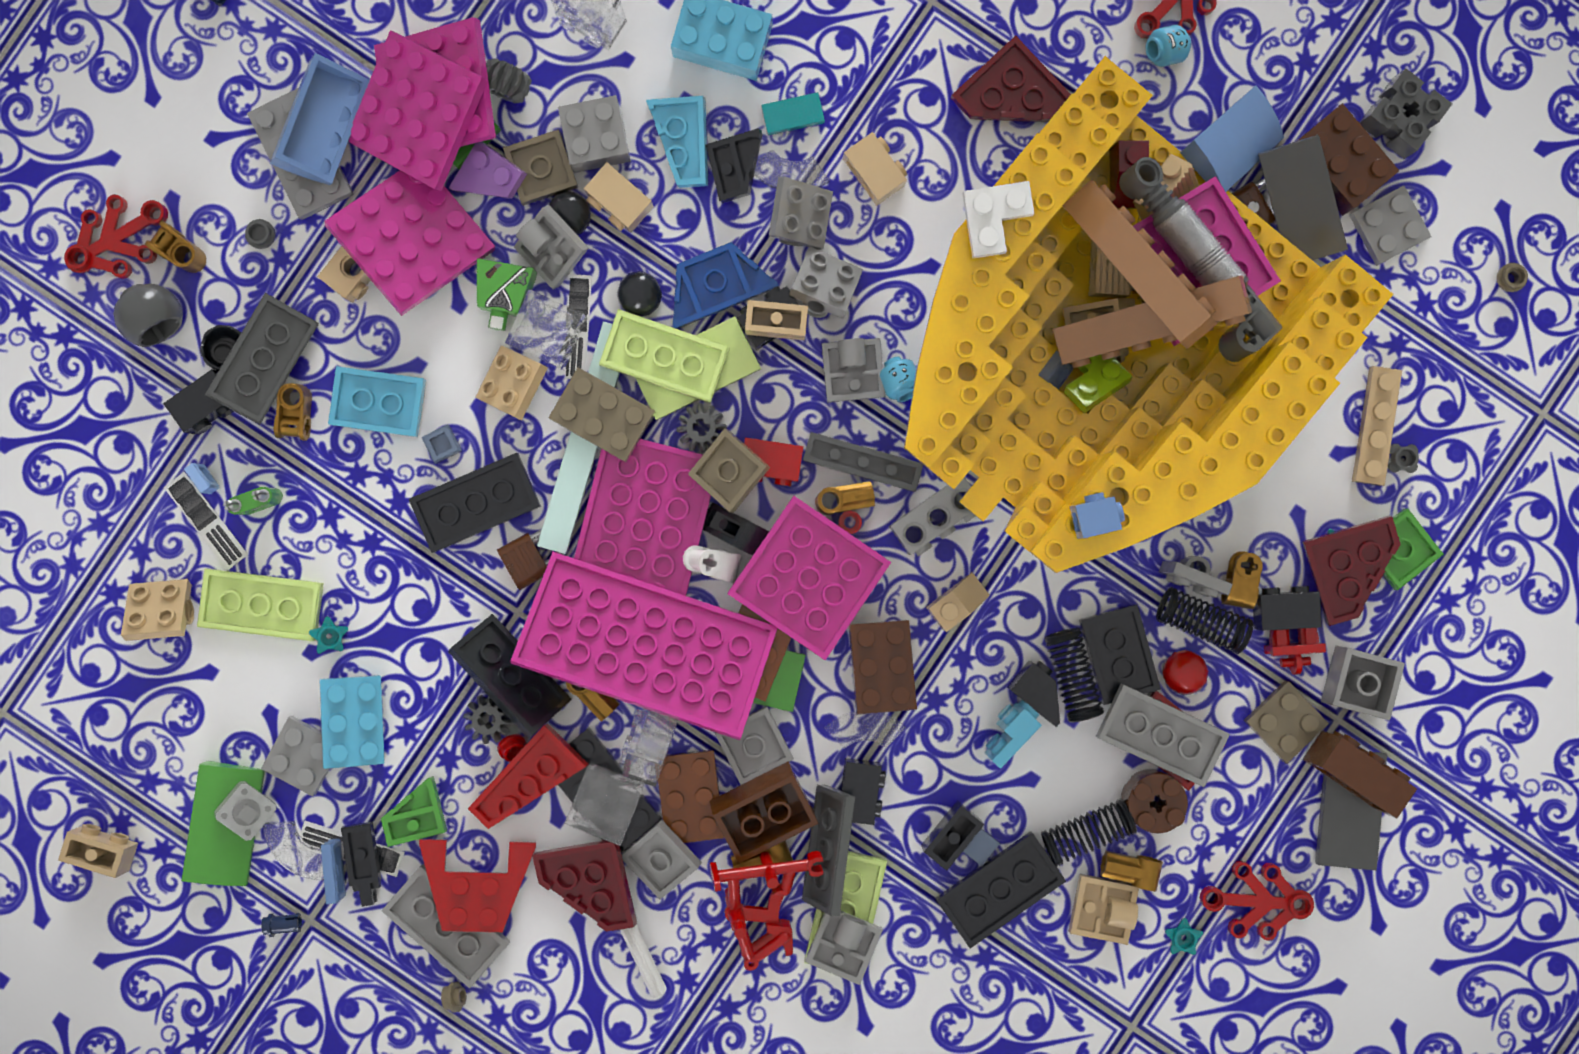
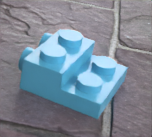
M1023 700L1018 704L1015 703L1013 706L1007 705L999 713L998 718L1000 720L996 723L1004 732L1001 736L997 733L986 744L988 749L984 753L1001 769L1042 726L1036 720L1039 714Z

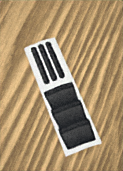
M570 274L566 379L572 378L577 367L585 371L592 276Z
M185 472L164 487L227 571L248 555Z
M304 821L297 846L321 853L322 844L328 842L329 839L340 838L342 857L345 861L340 831ZM376 843L380 872L397 877L405 852Z

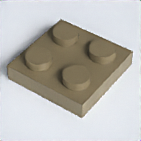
M559 129L503 147L506 159L527 173L517 190L523 206L578 188Z
M724 428L688 475L726 510L734 513L770 469V466L731 431Z
M1286 680L1244 719L1245 723L1286 764L1329 724L1302 694Z

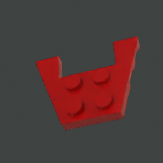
M419 839V846L442 931L502 933L535 851L536 842H509L508 872L494 873L446 871L447 840Z

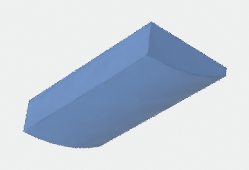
M315 53L308 63L269 164L301 177L331 185L351 135L353 120L370 80Z
M1255 85L1183 149L1180 154L1192 164L1193 168L1206 182L1216 176L1225 192H1227L1260 161L1258 153L1273 149L1284 139V135L1272 106Z

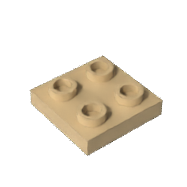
M501 345L475 398L522 421L548 367Z
M188 579L129 584L121 630L122 638L125 641L185 636L186 625L192 624L194 620V607L190 599L192 587Z
M1079 874L1069 933L1128 945L1131 930H1134L1138 918V905L1136 902L1139 888L1132 886L1130 883Z

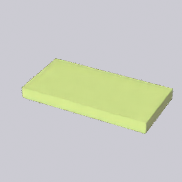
M618 309L599 366L711 404L730 347Z
M736 316L696 335L730 347L715 392L761 370ZM636 378L649 407L655 410L654 417L656 420L698 401L696 398Z
M209 568L204 569L197 627L316 641V639L309 635V631L318 628L324 583Z
M848 851L841 911L872 924L874 923L887 859ZM817 908L805 958L824 915V912Z

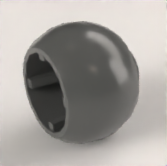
M151 283L136 284L127 288L116 302L113 312L115 325L120 334L127 341L141 347L154 346L167 340L178 331L183 319L178 299L163 286Z

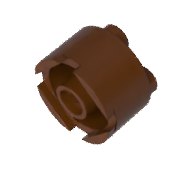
M1155 769L1141 770L1131 776V779L1122 789L1121 799L1127 804L1135 824L1143 830L1157 834L1166 833L1183 824L1188 808L1187 795L1181 784L1169 775ZM1154 796H1157L1159 800L1155 802V806H1151L1149 802L1154 801Z

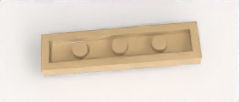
M1378 366L1369 367L1352 482L1385 486L1402 370Z

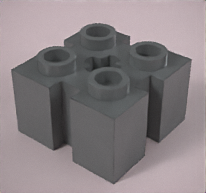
M1406 68L1391 79L1379 95L1381 99L1370 107L1359 122L1375 138L1383 134L1390 139L1386 146L1403 159L1419 150L1431 134V131L1428 129L1439 123L1453 104L1435 90L1428 94L1423 91L1421 87L1425 82Z

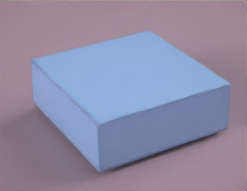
M191 463L184 468L200 493L212 494L219 489L218 483L204 464Z

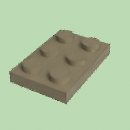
M577 367L548 418L611 455L627 462L654 416L655 410Z

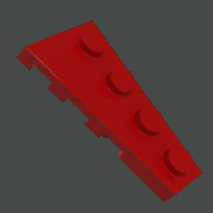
M547 723L469 806L468 810L487 829H490L589 764Z

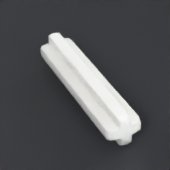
M638 926L621 929L622 936L650 995L653 998L661 996L666 991V985Z

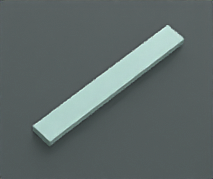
M603 321L588 373L616 388L620 373L599 366L613 325ZM573 432L570 433L537 544L538 547L566 555L598 450L596 445Z

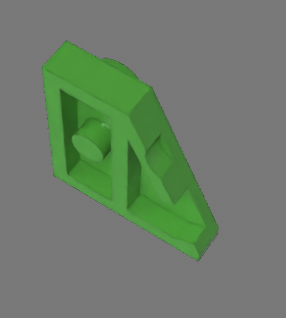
M434 776L427 778L381 818L388 847L442 834L447 831Z

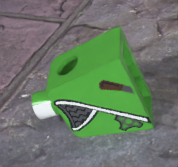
M477 258V307L491 312L488 328L505 331L508 315L523 316L537 278V272L534 268Z

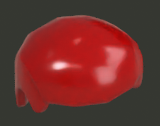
M1188 650L1174 652L1164 662L1162 670L1167 686L1181 695H1191L1200 691L1207 683L1209 673L1205 660L1197 653Z

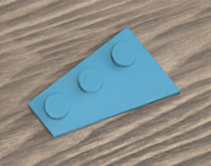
M690 96L646 100L677 186L679 188L708 186L705 97Z

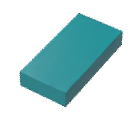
M818 92L761 105L768 136L825 123Z

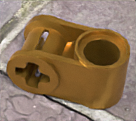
M161 220L159 230L151 241L147 240L144 244L177 267L190 273L201 271L205 267L207 259L202 249L186 239L174 227ZM191 251L192 257L185 263L184 257Z
M289 383L281 386L278 390L276 416L274 419V435L276 438L281 439L284 436L300 437L302 441L308 440L311 432L312 393L306 386ZM296 389L300 394V399L297 404L293 405L290 401V394ZM289 425H296L297 427L290 428Z
M1239 551L1230 557L1225 581L1233 585L1229 595L1221 594L1222 604L1247 609L1255 607L1263 569V563L1259 556ZM1248 562L1250 567L1242 568L1241 563Z

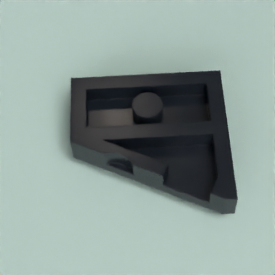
M759 128L706 144L720 202L725 203L750 195L763 135L762 130Z

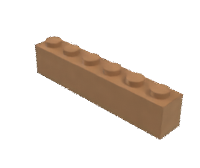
M1091 179L1062 206L1179 342L1188 349L1218 324L1211 316L1216 310L1204 297L1200 300L1194 297L1191 291L1195 289V286L1183 273L1177 277L1172 272L1171 268L1175 264L1163 250L1157 254L1151 248L1155 241L1145 229L1142 228L1137 232L1131 225L1136 219L1124 206L1118 210L1112 203L1116 197L1105 184L1098 187Z
M1243 275L1198 287L1191 291L1197 300L1204 297L1216 310L1211 315L1216 322L1225 320L1226 326L1246 321L1244 315L1252 313ZM1147 303L1053 329L1062 365L1072 363L1073 368L1091 364L1090 357L1101 355L1102 360L1120 356V349L1131 346L1133 352L1151 347V340L1162 338L1163 343L1178 340Z

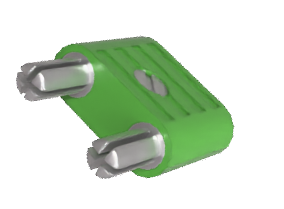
M259 487L230 498L223 503V506H226L224 509L228 510L231 514L250 515L278 505L283 499V494L277 488Z

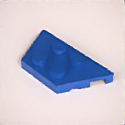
M732 242L677 264L672 325L675 329H679L767 293L777 287L778 283L760 269L753 260L744 255Z

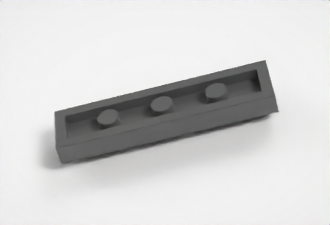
M813 432L810 433L803 458L805 462L916 492L924 465L920 462Z

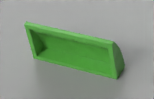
M212 761L199 764L181 881L223 886L248 885L255 836L252 840H244L216 820L214 811L240 781H246L262 793L264 770Z

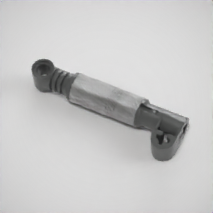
M1143 157L1121 175L1119 181L1120 188L1127 197L1137 199L1138 201L1142 199L1144 202L1141 205L1149 207L1146 211L1154 213L1151 217L1153 218L1155 230L1160 232L1159 235L1165 239V242L1179 256L1183 264L1189 267L1188 270H1191L1193 276H1196L1195 279L1202 286L1243 275L1252 313L1244 315L1246 321L1234 324L1221 336L1218 344L1219 350L1225 359L1231 362H1238L1260 350L1282 329V325L1248 285L1249 278L1244 274V271L1234 262L1230 254H1227L1225 248H1222L1223 245H1220V242L1216 240V237L1212 235V232L1208 230L1204 222L1194 213V210L1190 208L1185 199H1178L1177 196L1172 198L1171 194L1174 192L1172 190L1167 192L1166 188L1169 186L1161 184L1163 181V171L1159 163L1152 158ZM1247 334L1250 339L1244 342L1243 339Z

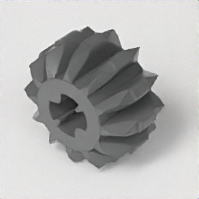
M497 58L488 59L486 67L490 93L512 103H522L525 96L529 93L532 82L528 73L523 72L522 69L504 60L501 61Z
M698 403V413L695 414L689 406L686 410L691 417L688 419L683 415L679 416V420L687 425L677 427V432L688 433L680 439V442L684 444L692 439L689 445L690 451H694L697 443H699L700 452L704 454L706 452L705 444L709 443L711 446L712 440L720 435L717 431H723L724 428L727 429L726 424L716 425L724 416L722 413H719L712 418L711 416L715 410L714 406L710 405L707 412L704 413L703 404ZM699 421H704L706 426H710L709 432L705 431L706 435L700 436L698 431H694V426H699L697 423Z
M483 695L477 696V703L470 702L467 705L472 712L465 713L463 718L472 720V723L465 726L466 731L472 728L476 730L472 734V739L476 740L482 734L483 744H488L491 737L497 743L501 741V734L507 736L511 732L506 725L514 723L509 717H506V714L489 696L486 700ZM487 714H493L495 720L491 723H485L483 717Z

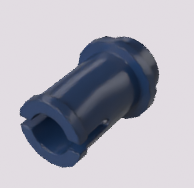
M273 913L268 914V917L262 918L263 935L274 937L275 934L301 932L302 917L300 913L274 916Z

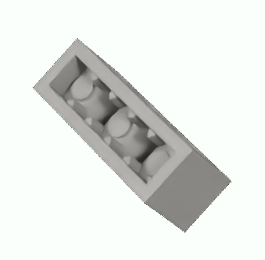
M965 477L955 489L949 485L945 486L889 526L908 555H912L915 552L917 556H920L932 547L930 541L937 536L944 539L956 530L954 525L962 519L968 522L976 517L967 508L959 509L954 504L955 495L959 492L965 494L971 487ZM935 509L941 510L945 515V521L940 526H935L930 521V514ZM910 526H916L921 531V538L916 543H911L906 538V530Z

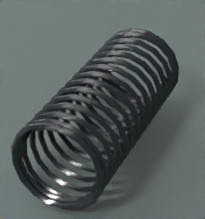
M1170 587L1163 595L1156 614L1157 622L1164 623V625L1169 623L1170 627H1174L1176 624V630L1182 627V632L1188 630L1189 635L1194 632L1195 637L1200 635L1202 640L1205 638L1207 642L1212 640L1214 645L1218 643L1219 647L1231 648V652L1236 654L1241 653L1246 648L1254 627L1253 620L1250 618L1245 619V616L1239 617V614H1233L1232 611L1227 612L1225 608L1221 609L1220 606L1215 607L1212 603L1208 604V601L1202 602V599H1196L1195 596L1184 595L1183 591L1178 592L1173 587ZM1179 594H1182V597L1178 601ZM1171 595L1168 606L1164 614L1162 615L1166 602L1169 596ZM1180 603H1181V606H1180L1179 612H1178V614H1177V617H1176L1175 621L1173 622L1174 615H1175V613H1176V611H1177L1178 606H1179ZM1187 606V609H1186L1185 615H1184V617H1183V620H1182V622H1181L1180 625H1179V621H1180L1181 615H1182V613H1183L1185 607ZM1192 608H1193V612H1192L1191 618H1190V620H1189V622H1188V624H1187V626H1186V628H1185L1186 620H1187V618H1188V616H1189V614H1190V612H1191V610H1192ZM1199 611L1197 621L1192 631L1190 632L1193 620L1197 612ZM1206 612V615H1205L1203 624H1202V626H1201L1199 632L1197 633V629H1198L1199 623H1200V621H1201V619H1202L1204 613ZM1212 614L1209 627L1203 636L1205 625ZM1218 617V621H1217L1215 630H1214L1212 636L1209 638V634H1210L1211 628H1212V626H1213V624H1214L1216 618ZM1225 618L1221 633L1215 641V637L1219 629V626ZM1231 621L1227 636L1221 644L1223 633L1227 625ZM1237 623L1236 631L1232 638V641L1227 646V642L1232 632V629Z
M1080 628L1062 630L1047 635L1044 638L1047 643L1046 646L1080 639L1068 645L1049 649L1047 652L1051 653L1073 646H1081L1071 651L1051 655L1050 659L1083 652L1074 657L1054 661L1052 665L1086 658L1080 662L1060 666L1053 670L1057 672L1078 665H1087L1080 669L1057 674L1055 677L1061 678L1078 672L1089 671L1083 675L1059 680L1057 682L1059 685L1091 677L1086 681L1065 685L1058 689L1064 691L1084 684H1092L1086 688L1062 693L1061 697L1072 696L1087 690H1095L1092 693L1074 696L1062 701V703L1066 704L1096 696L1092 700L1065 706V710H1071L1090 703H1098L1092 707L1068 712L1066 715L1069 722L1089 720L1104 713V708L1100 706L1102 702L1098 700L1100 695L1095 694L1098 689L1095 688L1096 682L1092 681L1094 676L1090 675L1093 671L1089 668L1091 664L1086 662L1089 657L1084 656L1087 653L1083 649L1085 644L1080 643L1084 638L1078 637L1082 633Z
M1121 798L1120 800L1117 799L1116 805L1111 802L1110 807L1104 805V810L1099 807L1097 811L1092 810L1091 814L1086 812L1085 817L1080 815L1079 820L1075 817L1073 822L1068 820L1067 825L1062 822L1061 828L1056 825L1055 830L1050 827L1049 833L1046 830L1044 832L1041 831L1043 842L1055 866L1063 865V860L1057 849L1053 834L1062 849L1066 861H1070L1062 844L1059 831L1068 846L1072 858H1076L1064 827L1069 833L1080 857L1082 854L1073 836L1071 826L1076 832L1085 854H1088V851L1079 833L1077 823L1084 833L1090 850L1094 852L1082 819L1089 828L1097 849H1100L1088 816L1105 847L1106 842L1097 825L1095 815L1101 823L1108 842L1112 844V839L1102 820L1101 812L1107 820L1114 839L1117 842L1119 840L1108 817L1107 809L1112 815L1122 839L1125 836L1114 814L1113 807L1118 812L1127 835L1136 834L1137 827L1125 801Z

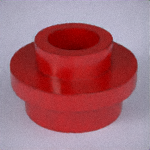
M511 734L499 742L497 751L501 758L511 762L527 743L522 735Z

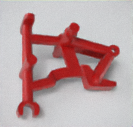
M765 851L759 856L761 865L718 870L716 862H710L714 891H721L720 882L728 881V887L725 889L726 908L724 913L726 919L730 921L731 928L738 940L746 970H755L761 960L782 945L785 956L793 954V935L790 921L779 919L781 902L784 896L790 894L796 872L808 871L809 875L813 877L823 875L822 866L813 865L816 862H823L821 852L812 851L807 854V859L773 863L771 854ZM783 874L781 884H779L777 875ZM765 877L767 887L772 889L767 907L747 906L741 903V879ZM745 921L765 922L767 933L751 943Z

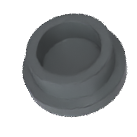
M253 220L246 227L245 238L254 248H268L275 240V229L266 220Z

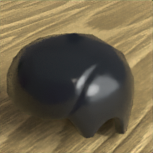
M565 191L555 195L548 204L577 235L582 234L589 226L591 221L590 204L580 193Z
M643 271L628 273L620 281L617 297L621 307L626 312L642 317L650 315L659 307L662 291L655 277Z
M217 325L204 333L200 353L207 366L216 371L220 370L241 334L239 330L230 325Z

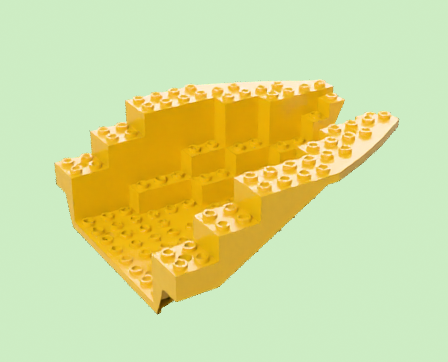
M1106 56L1103 57L1074 94L1072 93L1040 133L1034 136L995 183L994 186L1025 181L1030 182L1034 215L1002 221L1007 252L1005 254L972 259L967 220L954 233L933 298L916 369L904 444L905 450L953 489L957 487L970 470L979 478L959 502L981 521L984 522L1003 498L1010 502L1015 509L1005 528V532L1054 573L1130 547L1197 517L1258 484L1339 386L1340 382L1335 377L1368 338L1362 332L1393 296L1392 292L1346 254L1320 267L1227 191L1226 194L1240 216L1248 219V229L1281 282L1261 293L1258 297L1282 325V329L1260 350L1238 362H1231L1225 359L1219 350V339L1233 326H1226L1225 320L1217 322L1218 324L1213 327L1214 330L1208 331L1188 349L1181 343L1173 346L1172 342L1163 343L1162 338L1151 340V347L1133 352L1131 346L1127 347L1129 354L1125 356V360L1121 365L1132 375L1130 383L1086 413H1083L1064 393L1066 385L1083 375L1078 367L1073 368V371L1059 390L1041 378L1039 373L1056 350L1058 351L1053 329L1065 326L1063 308L1115 299L1090 297L1088 295L1091 238L1062 205L1091 179L1098 187L1105 184L1110 190L1109 149L1119 140H1149V158L1157 161L1160 166L1170 154L1187 161L1180 154L1181 151L1137 116L1153 95ZM1194 169L1198 185L1200 186L1206 181ZM1127 209L1136 219L1131 224L1132 226L1142 221L1139 218L1137 209ZM1136 290L1131 291V296L1126 297L1135 298V305L1146 303ZM1247 334L1243 339L1244 342L1250 339ZM1104 492L1105 498L1115 497L1116 503H1121L1125 520L1121 522V530L1077 539L1069 506L1085 503L1084 496Z

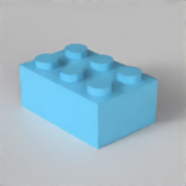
M684 0L671 43L672 55L674 58L757 81L773 26L772 14L725 0Z

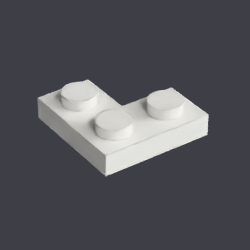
M1029 181L967 190L962 193L972 259L1000 255L1007 252L1002 221L1034 215Z

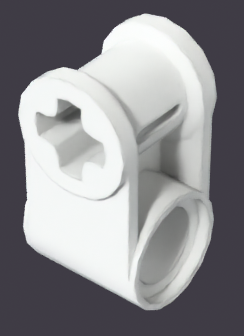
M693 545L685 551L683 564L686 569L692 572L734 583L742 555L721 549L715 550Z

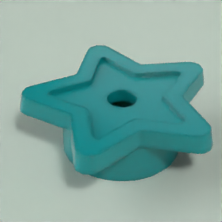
M325 617L320 628L309 631V635L317 640V653L321 654L327 649L343 651L341 640L348 631V627L335 626L330 617ZM328 633L332 635L330 639L326 638Z
M1186 918L1181 919L1177 928L1165 930L1167 936L1172 940L1170 949L1172 954L1180 951L1188 952L1192 955L1196 954V945L1203 932L1192 929ZM1183 935L1186 936V939H1185V940H1182V939H1181V937H1182Z

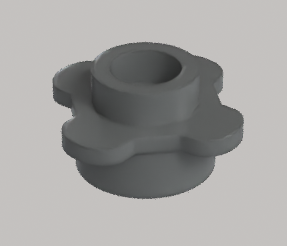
M1399 444L1391 445L1389 470L1393 473L1399 470L1414 473L1418 468V448L1413 444L1405 447ZM1402 456H1405V461L1401 460Z

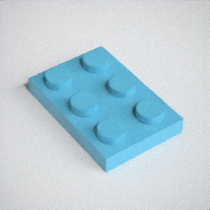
M336 366L328 424L418 437L426 379Z
M381 676L319 679L323 769L384 764Z

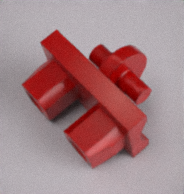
M1317 628L1297 629L1298 643H1290L1289 629L1270 630L1269 645H1264V654H1271V656L1289 655L1288 658L1280 659V666L1290 667L1293 675H1299L1302 672L1303 666L1311 665V658L1302 657L1301 654L1326 652V644L1319 642Z

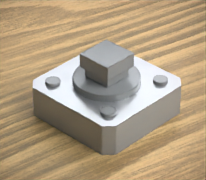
M240 781L214 811V816L216 820L247 841L252 840L276 811V804L246 781Z

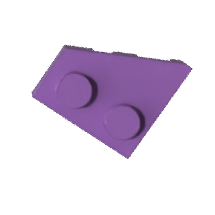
M482 141L475 143L449 188L457 192L512 199L527 173Z

